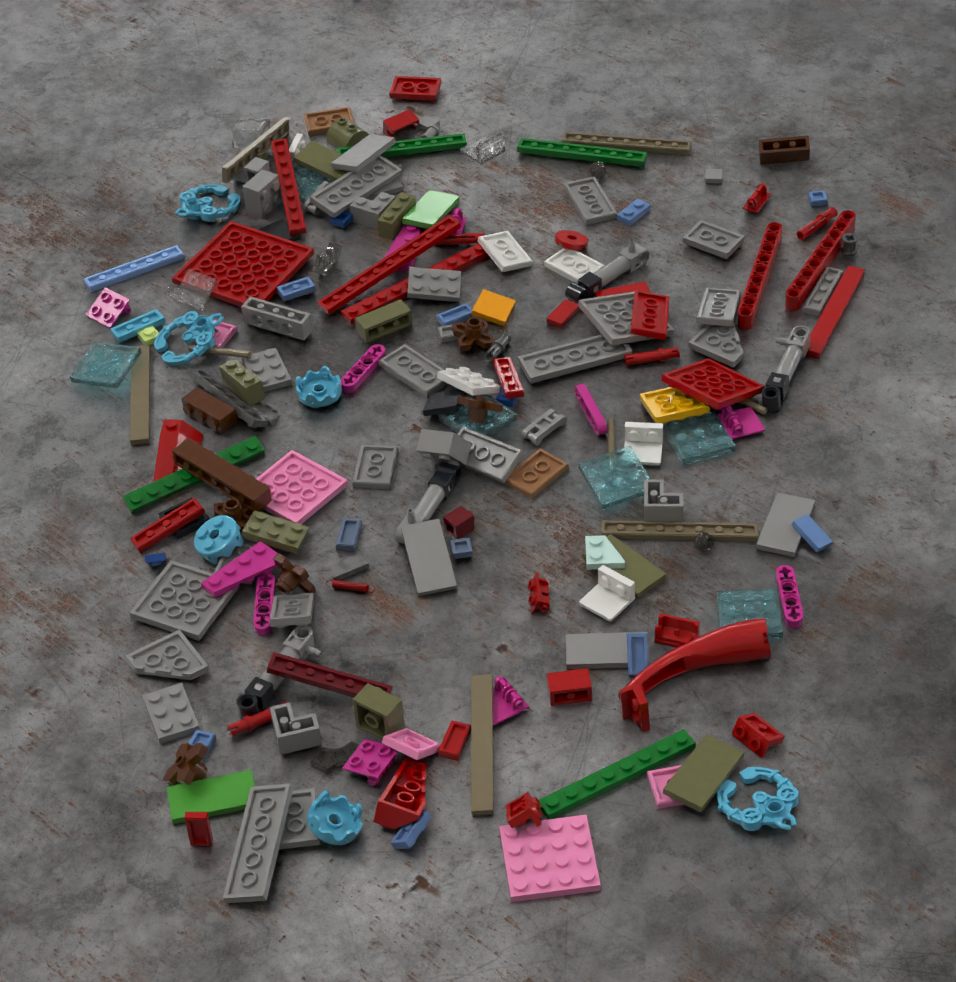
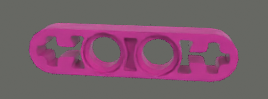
M383 345L371 346L341 378L343 392L352 393L357 390L378 367V361L386 356Z
M584 383L575 385L576 399L596 435L607 434L605 419Z
M781 565L776 569V583L784 622L790 628H799L803 624V610L794 569L788 565ZM784 587H790V588H792L793 590H792V591H785V590H783V588H784ZM792 601L795 602L796 605L789 606L786 603ZM795 613V619L791 617V614Z
M263 573L257 578L253 624L255 633L260 636L270 634L273 628L270 627V614L276 591L275 577L271 573L266 575ZM263 595H270L267 599L260 598ZM262 609H268V610H269L267 613H260V612H259V611L262 610Z

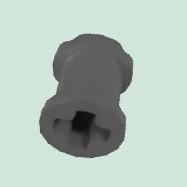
M853 233L844 234L842 237L844 242L841 249L842 254L854 256L857 253L856 243L858 237Z

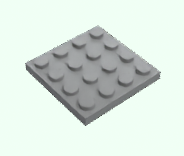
M634 292L579 300V308L611 346L655 339L630 334ZM669 323L667 324L666 337L673 336L674 328Z
M171 560L130 611L131 619L171 632L180 629L184 636L200 641L239 589V584L238 588L214 598L203 590L201 582L213 575V573Z

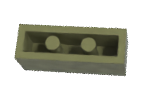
M400 192L378 218V234L380 237L391 240L397 237L404 226L402 218L416 204L414 195Z
M402 300L355 318L356 332L366 343L413 324L411 309Z
M229 360L219 366L223 384L249 406L265 399L262 381L237 360Z

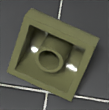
M341 117L328 129L327 142L335 148L355 146L367 137L369 133L347 118Z

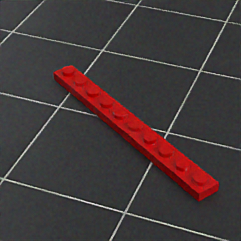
M447 216L317 302L318 307L330 315L460 229L461 223L452 216Z
M477 243L429 267V269L461 271L489 257V255ZM409 278L342 310L341 316L352 325L355 323L356 317L406 298Z

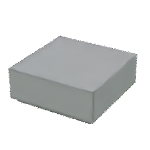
M427 115L417 123L418 128L427 131L430 125L440 126V120Z
M706 169L705 183L722 184V169Z
M452 325L438 327L441 343L459 339V337L453 335Z

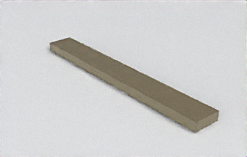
M282 118L222 167V182L229 183L244 170V167L255 157L259 158L271 148V141L285 137L289 133V118Z
M564 132L561 140L563 143L677 155H690L692 141Z
M134 346L131 352L130 443L131 445L149 444L150 346Z
M601 520V536L605 535L607 537L612 534L617 539L757 542L758 524Z
M492 674L471 676L472 816L494 814Z

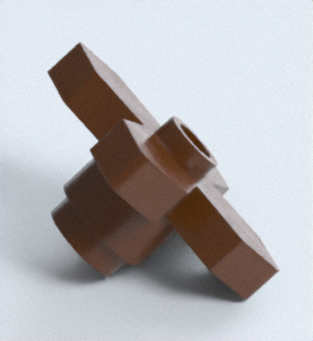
M471 317L465 324L463 322L452 323L453 335L460 337L457 342L460 351L471 350L474 344L484 349L491 348L494 339L492 335L487 334L489 326L486 320Z
M458 396L457 403L470 407L469 421L484 424L485 419H487L488 410L502 412L503 410L502 404L486 400L487 397L476 396L475 398Z
M230 498L224 503L213 505L215 517L226 515L233 518L241 527V531H243L251 516L249 515L253 513L242 506L239 500L235 498Z
M277 553L273 561L282 570L281 576L277 579V588L286 595L289 592H293L297 586L305 593H315L316 588L308 580L309 575L307 571L299 565L293 566L286 557Z
M182 743L176 752L175 764L167 770L163 781L169 785H175L177 782L182 785H190L192 781L202 780L206 776L207 768L201 760L205 757L209 748L202 743H196L194 746Z

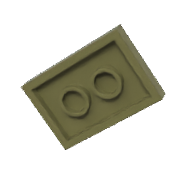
M254 511L245 525L241 536L251 541H261L265 545L297 554L308 534L309 527L284 520L280 517H274L264 512Z

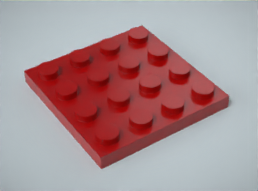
M709 358L664 373L661 381L668 384L669 387L676 388L682 391L683 394L690 395L696 398L697 401L704 402L716 410L744 401L750 397H755L761 394L765 388L764 385Z

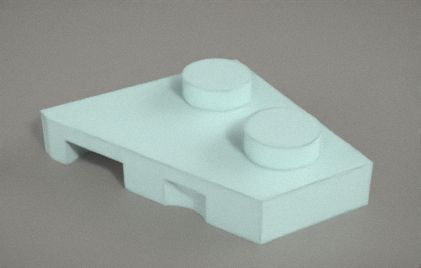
M605 535L585 536L587 570L599 569L602 565L610 569L625 568V560Z

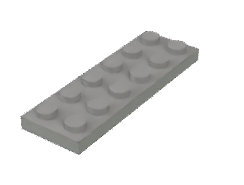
M379 155L360 171H350L311 195L310 202L335 218L349 209L350 204L358 196L366 198L402 175V169Z
M601 334L518 356V362L531 384L625 359L624 355L632 354V350L627 343L611 346Z
M290 783L250 788L223 895L225 903L267 901L293 792V787Z

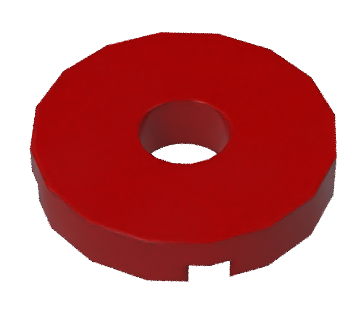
M562 230L556 232L554 241L557 245L559 243L562 244V247L565 249L579 251L582 250V247L587 248L589 239L579 232Z

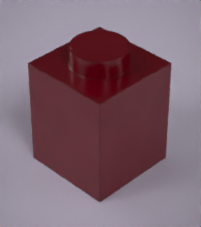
M462 506L443 517L444 531L454 539H460L475 529L474 515Z

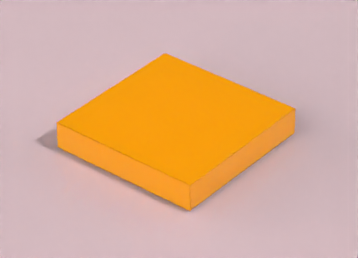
M483 289L472 309L471 315L504 326L515 306L516 300Z

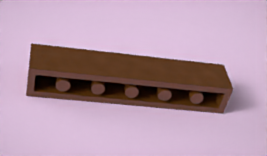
M187 438L172 450L174 464L229 498L239 500L242 506L250 511L259 512L272 501L271 489L267 484L258 481L254 476L230 464L226 459L217 456L211 450H207L198 442Z

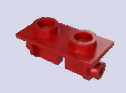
M764 183L759 184L757 190L748 198L742 209L758 213L771 196V193H767V185Z
M536 572L534 578L530 579L528 583V591H530L528 604L531 605V614L536 609L541 612H547L550 608L548 596L549 583L545 578H539V572Z

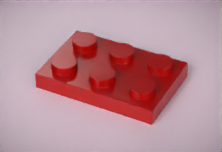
M395 76L389 93L390 98L397 100L436 101L441 86V78Z

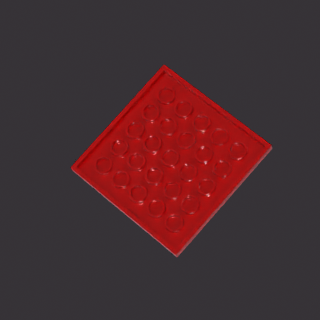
M230 221L172 277V281L179 286L240 307L250 296L269 301L277 293V287L284 285L314 255V248Z

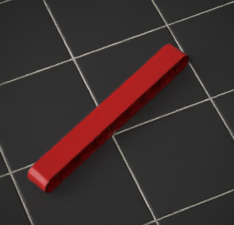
M845 210L840 213L787 288L785 293V308L787 310L797 311L802 307L825 268L831 265L844 245L842 241L843 235L854 232L856 214L853 211Z
M771 222L766 227L740 302L737 326L742 330H749L753 327L782 242V225L778 222Z

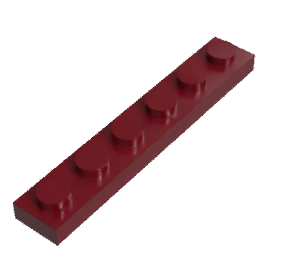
M273 652L267 666V673L353 698L367 683L379 687L391 694L393 687Z

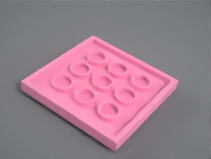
M293 450L256 478L258 481L267 484L271 489L272 501L263 509L276 517L303 524L348 486L347 479Z
M587 815L541 820L539 827L534 822H527L522 826L511 828L510 825L499 826L511 902L601 891Z

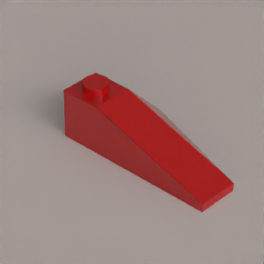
M164 419L160 432L153 482L181 470V467L174 464L172 450L187 438L201 445L203 434L183 420Z
M407 757L404 759L378 800L374 823L386 828L396 829L419 819L426 806V764Z

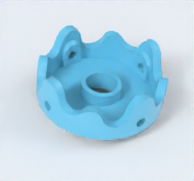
M323 366L318 372L309 370L303 379L300 376L296 377L297 397L300 402L312 408L328 406L337 401L341 396L339 375L333 376L327 366Z
M220 515L213 517L197 530L194 538V547L202 558L216 565L218 557H230L234 547L243 546L244 541L240 534L241 527L229 516Z
M324 791L311 804L307 814L308 826L317 838L332 845L348 844L357 837L362 828V806L359 803L351 804L345 795L331 798L329 791ZM329 819L337 821L338 824H333Z

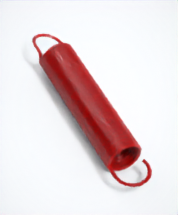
M328 580L332 581V588L367 593L369 585H371L342 580Z

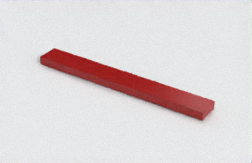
M287 138L271 141V147L279 177L290 235L307 233Z
M848 265L810 334L811 346L806 355L820 358L865 274V269Z

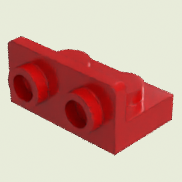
M640 684L621 689L619 693L623 720L633 718L635 725L639 724L642 732L650 730L648 701Z
M756 713L739 716L732 731V735L760 758L765 757L769 747L781 744L785 738L783 734Z
M526 792L506 804L507 822L511 828L524 825L530 817L537 827L541 825L542 813L540 808L542 806L537 797H532L529 792Z

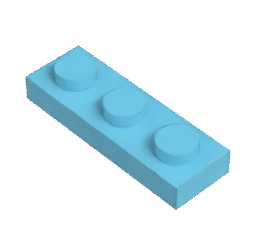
M155 309L111 328V335L120 343L137 336V332L151 326L156 328L166 323L165 317Z

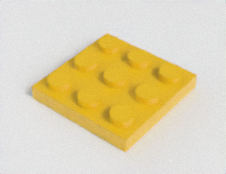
M668 387L639 394L640 401L655 423L666 424L669 421L684 420L687 417L702 416L705 413H710L708 404L699 402L696 398L685 395L676 388Z

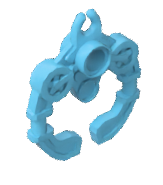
M201 184L197 188H191L180 194L179 203L182 207L176 210L175 215L192 220L201 217L204 221H214L217 218L226 217L230 213H236L240 207L241 198L236 193L229 194L228 203L230 204L227 205V208L221 207L216 209L213 207V199L211 197H203L201 199L196 197L200 193L206 194L210 192L218 196H225L229 193V188L218 184Z
M196 311L187 312L184 316L174 319V322L169 325L163 326L164 328L159 332L154 341V346L158 353L166 351L168 349L166 339L172 334L171 331L177 327L181 329L185 326L188 331L182 335V339L186 344L196 341L197 346L193 347V351L187 355L184 353L175 356L174 352L166 351L161 357L166 365L189 364L192 359L200 357L206 350L214 346L215 339L213 335L215 327L223 321L224 317L221 313L207 317L206 315L199 316Z
M747 767L739 772L740 779L745 784L754 783L759 779L767 780L770 783L774 781L777 783V796L768 795L763 791L753 794L755 808H747L743 811L739 808H731V801L728 798L735 795L737 785L729 779L717 791L718 811L720 813L724 812L728 820L741 825L747 831L759 830L763 825L791 830V826L795 827L797 825L796 819L790 813L792 808L799 804V791L793 787L789 778L781 776L779 770L764 767ZM787 820L791 821V826L785 824Z

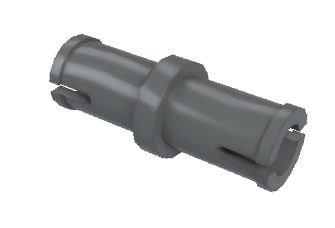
M502 333L497 340L492 342L491 348L485 353V358L487 360L490 359L491 362L493 359H496L499 354L504 352L506 345L511 341V336Z

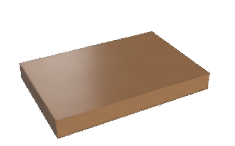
M350 107L303 114L308 136L327 133L330 126L341 117L347 118L355 124Z
M540 448L517 466L504 484L533 499L569 469V464Z

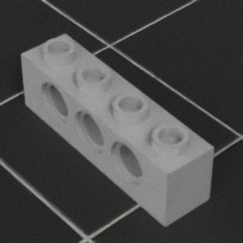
M251 296L241 306L243 321L246 324L305 340L313 331L310 313Z

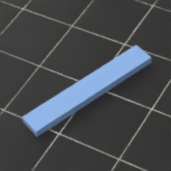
M176 245L84 278V284L90 292L185 259L184 253Z

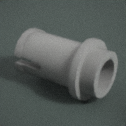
M435 124L430 125L428 130L421 135V138L438 136L440 128Z

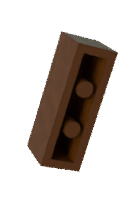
M809 136L759 140L760 165L809 160Z
M198 387L181 398L183 411L186 415L192 416L200 423H204L212 430H216L221 434L238 423L235 408Z

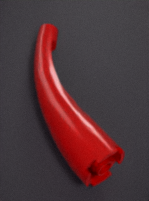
M756 618L732 623L686 642L652 662L624 688L640 684L645 695L661 682L690 670L771 658L765 618Z

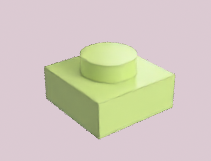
M151 326L137 332L144 345L154 344L159 332Z

